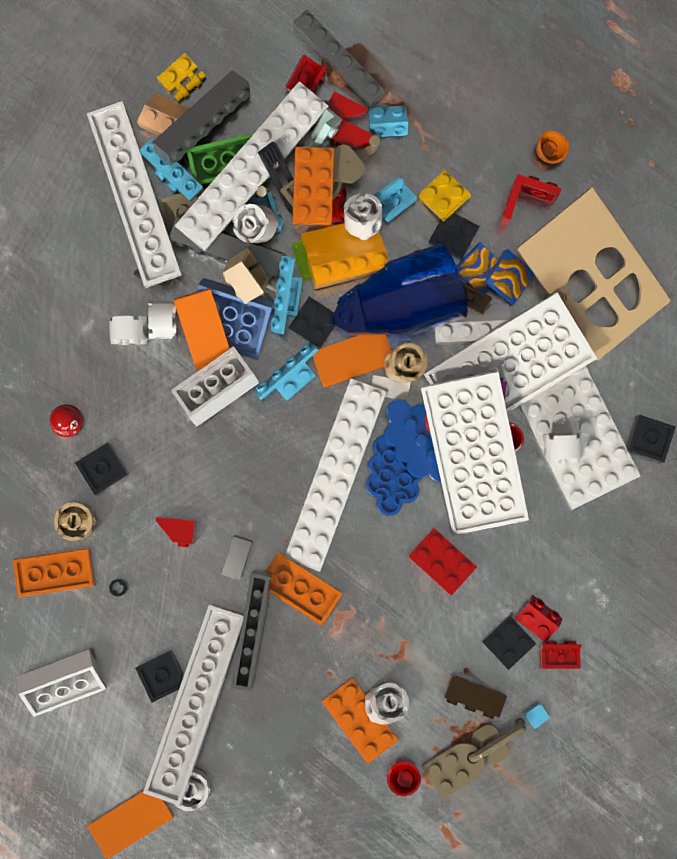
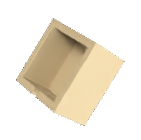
M248 247L231 257L223 271L225 281L232 285L236 296L240 300L242 299L245 304L263 294L270 279L260 264L251 270L248 269L257 263L256 258Z

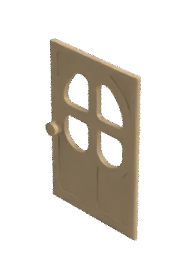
M593 186L516 248L548 294L551 296L555 292L558 293L597 357L596 360H600L666 304L671 302V298ZM606 247H614L623 256L624 265L609 278L605 279L595 265V258L600 250ZM583 269L590 275L596 287L581 301L575 302L567 291V282L573 272ZM634 273L639 282V300L633 309L627 310L615 294L614 287L629 274ZM601 297L607 299L618 316L616 323L609 327L597 326L585 317V311Z

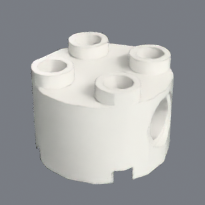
M356 194L350 197L344 205L345 229L351 235L359 237L361 240H367L370 236L378 233L383 225L380 200L371 194H365V196Z
M242 205L233 218V230L236 236L244 242L263 244L270 240L279 224L273 211L263 205Z
M148 301V339H172V337H175L176 322H172V318H175L176 315L175 303H171V301Z
M109 317L111 344L146 345L148 340V317Z
M572 432L543 434L544 458H546V461H549V463H561V459H566L569 462H580V458L583 457L582 433L576 432V435H572Z
M385 683L375 687L365 696V710L369 719L374 723L387 725L401 720L409 708V698L406 691L395 683Z
M194 768L182 805H176V807L184 811H193L205 804L210 794L211 784L209 777L203 771Z

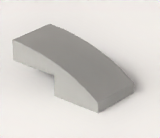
M233 536L222 575L236 580L241 579L251 548V540Z

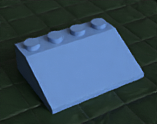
M203 278L198 284L196 292L211 288L229 347L232 348L234 346L239 354L258 359L273 313L274 300L259 295L245 304L242 299L240 300L236 296L233 287Z

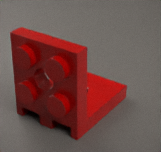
M517 174L499 225L507 227L519 193L554 204L562 188H559L553 182H541L535 176L526 177Z

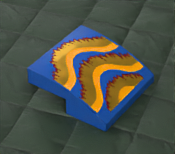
M479 242L453 269L464 282L486 294L491 287L484 282L491 268L496 266L499 259Z
M506 249L502 252L496 266L491 268L484 283L513 305L530 283L534 273L525 262L509 249Z

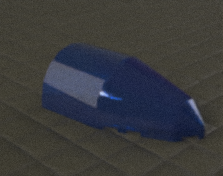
M442 242L388 261L382 269L376 273L373 272L369 275L370 278L361 284H357L339 298L338 305L333 315L330 316V322L350 335L412 336L466 318L468 314L466 294L450 251Z

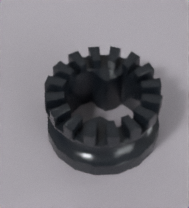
M122 579L113 580L109 585L110 593L118 597L124 595L127 591L126 582ZM116 582H119V585H123L121 593L113 589Z

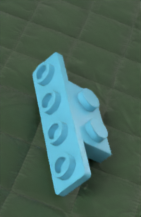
M151 138L139 152L156 169L154 173L161 180L165 178L169 182L167 186L174 193L178 191L189 201H192L203 190L202 185L177 161L173 165H169L156 155L152 144L154 139Z
M282 256L279 264L280 273L276 284L277 293L274 300V314L271 320V332L284 334L287 315L297 316L303 278L293 276L294 257Z
M312 343L302 346L300 352L294 357H290L280 369L275 370L268 380L260 383L254 393L262 400L276 388L286 400H289L316 376L305 362L319 349Z

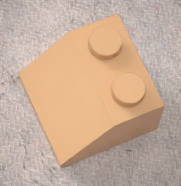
M154 93L144 105L137 123L140 128L159 136L189 108Z

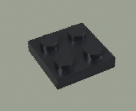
M453 213L444 222L440 219L428 243L462 260L480 226Z
M309 296L288 329L321 349L341 316Z
M639 414L627 451L665 463L676 426Z
M108 442L75 462L94 495L101 493L128 476Z
M510 615L482 640L484 645L508 670L536 645V642Z
M171 650L135 668L151 703L179 690L183 680V675Z

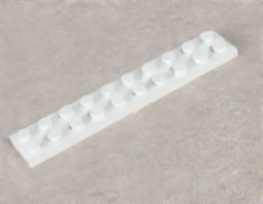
M298 82L177 222L175 227L202 250L206 251L233 220L238 209L245 205L256 193V190L259 188L258 186L263 185L270 177L257 152L273 141L277 144L285 159L329 106L301 82ZM278 162L276 165L274 164V170L279 166Z
M123 101L87 113L144 287L147 288L181 276L182 274Z
M350 379L285 557L293 562L319 572L321 571L386 391Z
M211 605L208 606L145 785L144 794L179 806L182 805L241 634L242 615Z

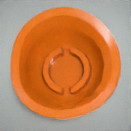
M546 131L538 139L537 155L544 162L550 164L558 163L568 155L569 142L559 132Z

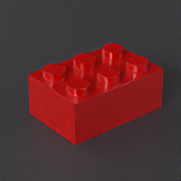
M432 528L408 555L416 565L451 596L477 568L473 562L435 528Z

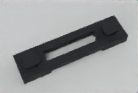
M272 141L257 153L288 211L293 214V207L280 192L283 185L273 168L274 164L276 165L278 162L288 183L294 180L277 144Z

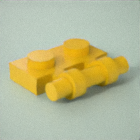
M184 53L161 73L157 80L169 93L177 89L178 92L174 95V98L179 102L183 97L186 98L195 86L198 87L206 75L202 71L195 75L193 72L198 67ZM189 78L190 81L183 87L181 83Z

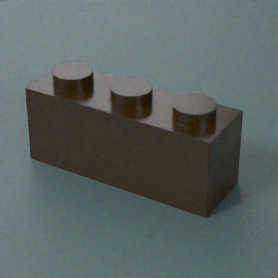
M454 674L450 675L443 694L444 698H447L446 702L456 706L458 703L463 704L465 709L476 712L477 709L483 712V716L494 719V716L500 718L507 698L505 693Z

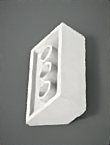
M489 304L483 315L466 306L433 307L434 344H472L512 319L509 304Z
M233 346L171 391L197 427L259 384V381Z
M89 649L16 677L18 694L33 717L106 690L97 662Z

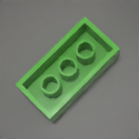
M254 133L189 149L187 154L193 178L204 189L208 188Z

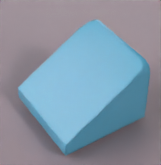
M539 702L523 713L534 729L550 718Z

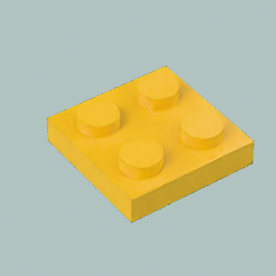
M444 170L417 196L444 222L471 197V193Z

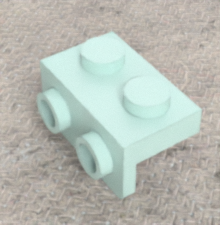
M329 108L325 110L310 135L315 140L311 147L328 148L330 139L338 131V126L342 119Z

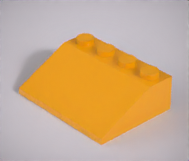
M344 223L300 234L314 289L388 272L391 268L380 232L370 236L367 240H361L359 237L351 235L345 229Z

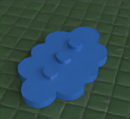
M401 399L390 402L386 408V416L390 424L385 428L384 437L388 444L395 447L396 458L401 462L407 463V470L412 476L421 478L428 475L433 481L441 482L431 433L425 425V405L417 404L410 407L406 401Z
M381 435L373 442V452L375 455L368 461V470L371 474L366 479L365 488L371 496L377 497L376 506L378 511L385 516H393L401 510L402 503H410L416 500L419 495L417 483L423 477L416 478L412 476L407 470V463L401 462L396 458L395 447L388 444L384 435Z

